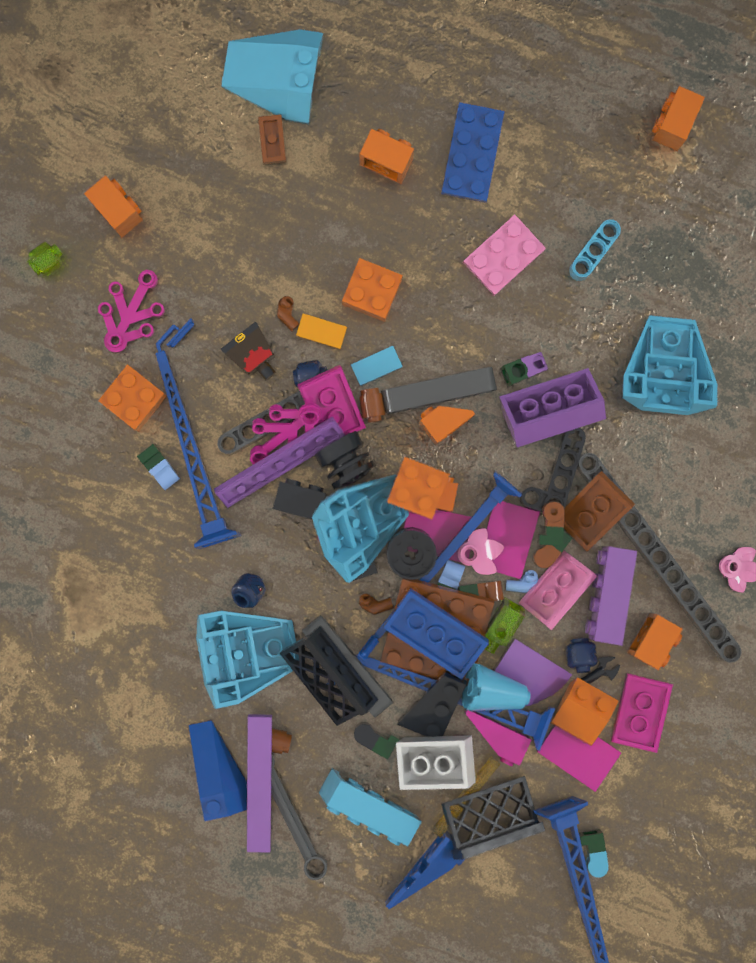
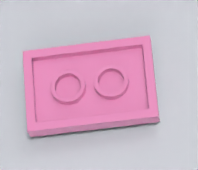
M513 215L470 254L463 263L495 296L546 248L520 219Z
M563 550L553 565L544 572L537 583L521 599L519 604L552 630L596 579L597 575Z

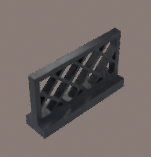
M321 626L280 652L283 659L336 726L359 714L360 716L366 714L379 700ZM290 652L298 654L299 661L294 659ZM305 657L313 660V666L305 663ZM306 671L314 673V679L309 678ZM320 676L327 678L328 684L320 682ZM320 689L327 691L328 697L323 696ZM334 694L342 697V703L334 700ZM334 707L343 710V716L340 717L334 710Z
M525 776L441 803L454 850H451L454 860H464L545 831L543 822H539L537 814L534 813L535 807ZM520 783L522 790L519 799L510 794L513 786ZM494 791L504 795L499 806L490 801ZM476 797L483 801L479 813L470 808L473 799ZM508 798L517 803L513 814L504 809ZM456 804L463 808L458 820L452 817L449 806ZM488 805L497 809L493 821L483 816ZM521 806L528 810L530 819L523 821L517 817ZM467 812L477 817L472 828L463 823ZM501 813L511 818L505 828L497 824ZM481 820L490 824L489 830L485 835L476 831ZM460 827L470 832L467 840L460 843L458 838Z

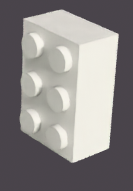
M472 735L404 737L396 742L400 790L466 789L476 783Z

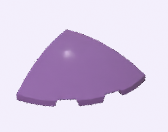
M515 638L512 639L506 651L493 668V671L527 686L531 696L529 704L525 706L537 704L539 701L554 695L572 676L571 673Z

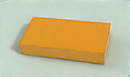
M302 314L296 336L341 350L347 327Z

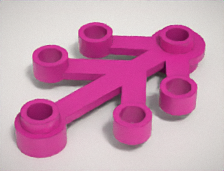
M144 270L139 274L138 281L140 284L128 308L123 295V286L117 281L109 285V292L114 296L121 317V321L116 328L112 317L113 307L107 302H102L98 306V312L103 316L108 331L104 337V344L109 351L114 353L121 352L126 348L128 342L142 337L150 338L153 336L154 328L149 323L142 324L137 330L126 332L130 324L154 316L161 317L165 313L164 306L158 302L153 303L150 308L137 312L146 292L149 289L155 288L158 283V277L153 271ZM146 275L151 276V281L149 283H145L143 281V278ZM119 285L120 291L113 293V286ZM103 306H109L108 313H102ZM156 306H160L162 309L159 314L153 312ZM148 326L151 328V332L145 335L143 334V329ZM113 337H119L118 344H112Z
M313 403L304 404L299 409H283L278 404L272 405L269 408V417L272 420L278 421L282 418L295 420L291 423H266L264 419L256 418L252 422L254 433H279L264 445H256L251 449V463L254 465L267 457L273 449L287 438L288 443L297 438V430L305 425V433L313 429L322 416L320 407Z

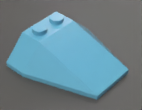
M300 29L229 41L221 87L274 115H281L282 119L286 121L309 124L312 91L317 60L320 57L323 33Z
M649 315L623 376L622 398L642 411L690 415L717 407V382L696 320Z
M395 474L336 491L320 503L312 516L324 557L348 583L367 570L409 515L407 510L387 503L397 478Z
M216 611L198 615L196 641L204 685L215 709L239 704L293 671L280 655L283 649L296 642L292 620L228 611ZM290 652L293 658L299 661V655Z

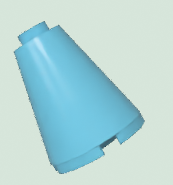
M475 663L466 674L465 678L469 679V682L462 693V704L466 710L523 709L525 705L529 704L531 694L526 685Z

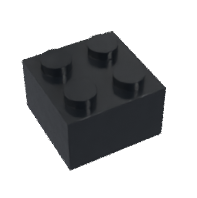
M286 478V482L280 481L273 509L312 519L320 503L327 498V494L323 493L324 488L309 484L308 488L300 487L301 482Z

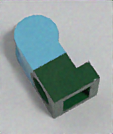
M601 829L579 832L581 845H586L588 855L586 859L587 870L594 877H603L607 874L609 866L603 832Z

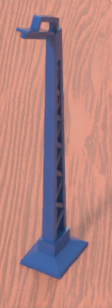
M190 318L181 329L176 325H172L156 342L158 352L155 354L202 521L200 527L203 537L194 544V548L203 549L241 537L242 535L237 531L228 530L225 519L221 518L166 352L161 349V344L175 329L178 332L167 343V346L175 347L194 326V321ZM176 400L178 401L179 407L174 405ZM176 410L181 412L179 418L177 416ZM183 420L187 429L180 426ZM182 431L189 434L185 441L183 438ZM190 441L192 443L194 452L187 449ZM188 454L196 457L193 466H191ZM198 465L204 480L194 475ZM195 480L206 485L200 495ZM207 492L213 507L202 503ZM203 507L215 512L217 520L207 523Z
M494 470L493 476L496 486L490 491L489 497L439 555L430 573L419 580L429 583L498 503H501L507 495L521 497L522 493ZM388 618L357 654L363 661L367 659L378 644V639L387 631L383 626Z
M356 656L365 667L424 691H427L429 688L423 685L429 682L433 685L437 681L370 657L363 661L359 656ZM390 668L393 673H390V672L385 671V670H387V669ZM395 670L402 672L403 674L398 676ZM410 675L412 681L407 680L403 677ZM414 677L423 679L425 681L418 684ZM460 697V700H459L458 704L461 705V706H463L462 700H461V697ZM549 706L542 714L531 710L527 712L521 709H509L508 712L512 722L496 716V714L503 710H495L491 713L489 710L476 712L523 730L522 733L533 737L534 746L540 751L555 708ZM512 711L528 716L524 726L516 723Z
M571 796L536 809L534 813L549 819L552 829L557 832L595 963H609L577 828L579 820L576 812L586 807L588 801ZM570 827L573 840L565 837L564 829ZM567 842L574 845L571 853L569 851ZM576 857L578 859L579 867L573 865V862L575 861ZM575 870L581 873L579 880L577 879ZM583 886L585 888L586 894L581 892ZM583 897L587 899L586 904L584 903Z

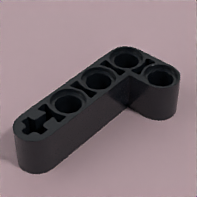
M581 428L564 432L546 491L535 487L524 489L520 497V502L524 507L542 513L543 506L551 498H555L565 508L586 439L585 432ZM574 432L576 437L579 438V441L574 442L572 449H576V452L564 449V447H570L572 439L568 438V436ZM564 454H569L573 459L570 467L564 466L561 462ZM557 476H562L566 481L563 489H558L554 484ZM529 491L534 492L537 496V501L533 505L528 504L525 500V495Z

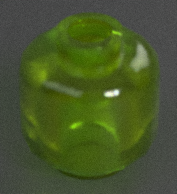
M43 242L28 253L29 260L27 263L37 276L41 274L47 277L62 266L60 257L63 254L55 244L50 246L47 242Z

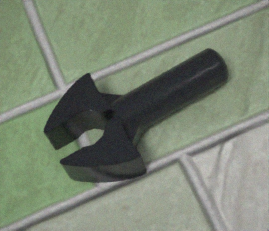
M598 657V668L581 678V680L591 684L602 676H608L609 680L612 681L617 675L620 665L614 666L611 670H604L606 664L615 659V657Z

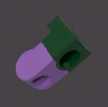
M542 352L531 356L528 355L505 364L500 368L507 388L548 370Z

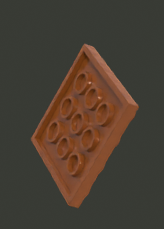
M402 578L394 610L411 588L485 637L494 606V599L417 579L409 580ZM388 631L380 662L437 680L444 672L452 674ZM465 675V676L463 677V679H464V680H467V683H466V686H467V685H468V682H469V679L465 678V677H466V675Z

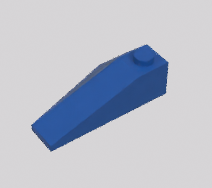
M209 720L190 724L189 732L204 821L228 817L247 810V781L227 749L213 721Z
M445 828L441 831L385 902L388 909H391L453 869L456 864L460 866L464 860L453 859L451 850H454L449 831Z

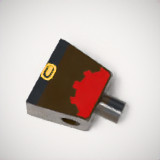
M256 322L221 348L222 352L249 376L258 371L266 381L276 373L268 363L275 355Z

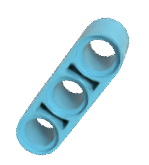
M610 219L604 221L576 257L569 269L570 276L574 280H585L618 238L621 228L617 221ZM603 228H612L614 236L607 237L603 232ZM592 245L598 246L600 255H592L589 247ZM576 264L585 265L587 272L579 274L575 269Z

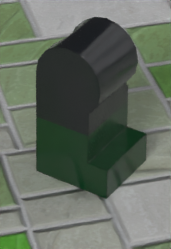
M367 722L359 723L354 730V738L359 744L387 760L394 750L396 742L399 741V736L391 732L387 738L375 731L373 726Z

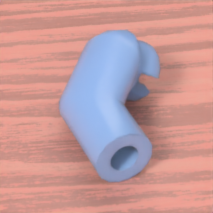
M528 570L518 581L506 579L505 591L527 593L538 581L536 571Z

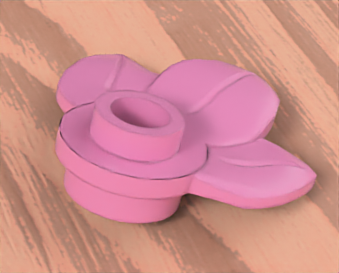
M485 528L472 532L467 543L460 546L458 558L464 565L472 566L477 573L490 575L497 572L492 560L501 554L504 546L495 540H487L488 534ZM468 549H471L474 553L470 559L465 556V552Z
M740 547L736 549L733 555H726L719 562L721 574L727 577L730 588L736 592L744 593L746 582L756 581V563L753 562L756 550L754 548ZM731 563H733L732 571L730 570Z

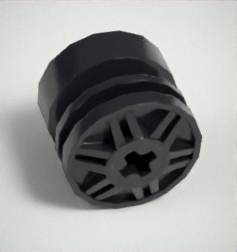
M356 431L336 440L314 455L322 469L333 466L334 470L326 476L328 480L337 475L340 478L331 484L334 490L353 484L365 477L376 466L373 460L366 464L362 463L370 454L369 452L357 454L356 451L364 444Z
M415 527L400 529L391 537L386 549L388 564L393 572L401 578L409 580L420 579L429 574L435 566L437 558L436 546L430 535L422 529ZM412 546L413 549L418 550L415 552V557L411 558L410 555L404 554L408 551L407 547Z

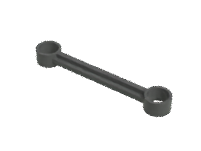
M272 753L271 794L305 860V875L309 879L319 880L327 872V860L324 856L316 853L274 768L275 756ZM312 859H319L324 863V871L321 874H312L307 869V865Z

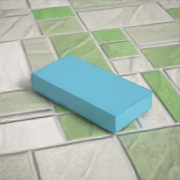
M393 346L351 364L360 386L403 367Z

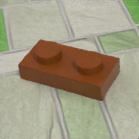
M282 116L258 117L263 165L285 163L286 154Z

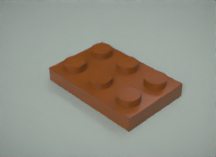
M601 471L564 508V529L588 552L635 503Z

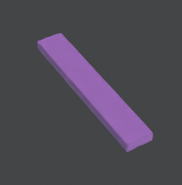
M332 416L214 488L215 494L228 508L308 460L326 446L344 437L345 433Z
M248 714L247 852H270L272 715Z

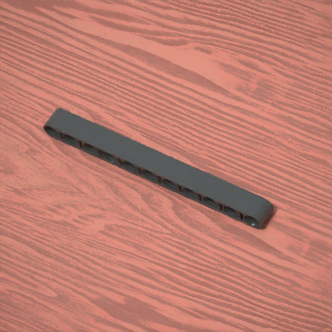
M586 453L580 456L577 470L588 484L602 471L624 493L595 454ZM588 457L593 461V468L591 470L583 468L582 461L584 458ZM633 506L617 522L717 657L729 663L737 661L742 654L739 644L636 507ZM629 513L635 517V523L631 527L627 526L624 521L625 516ZM642 532L647 533L649 536V542L646 545H642L639 542V535ZM656 551H660L663 554V560L659 564L653 561V554ZM673 569L677 573V579L671 583L667 579V573ZM686 588L691 592V597L688 601H684L681 598V593ZM702 607L705 610V616L703 619L698 620L695 612L698 608ZM717 626L719 635L712 639L709 631L712 627ZM731 645L733 654L730 657H725L724 648Z

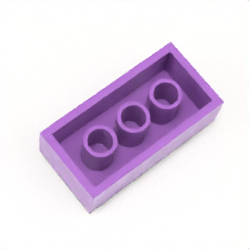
M589 368L500 396L502 413L516 447L606 419L604 399Z
M602 546V551L598 550L596 564H599L598 574H596V579L592 583V587L596 588L594 597L591 596L589 602V610L592 611L591 620L587 619L585 633L588 634L589 639L623 646L637 551Z

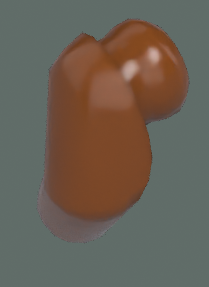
M284 296L278 302L277 317L292 332L299 326V323L292 316L293 299L290 296Z
M367 593L362 594L359 598L361 608L373 615L394 608L391 598L378 601Z

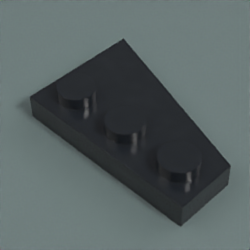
M444 672L427 690L426 694L419 701H416L411 706V709L398 720L397 725L426 737L443 736L464 691L467 680H461L457 676Z

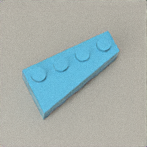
M332 768L319 791L327 805V809L336 815H339L340 812L347 815V819L358 826L360 823L368 826L367 829L375 835L379 836L382 833L388 836L387 840L397 846L400 843L409 846L422 822L418 816L391 800H388L387 803L384 802L385 799L371 789L365 792V788L351 778L348 781L343 780L339 775V771Z

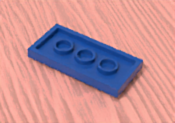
M459 102L441 194L487 202L505 111Z
M411 588L383 626L384 629L461 680L489 644L487 638Z

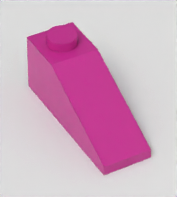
M465 709V714L497 755L501 757L500 761L509 766H513L514 763L520 766L532 741L531 738L478 712Z

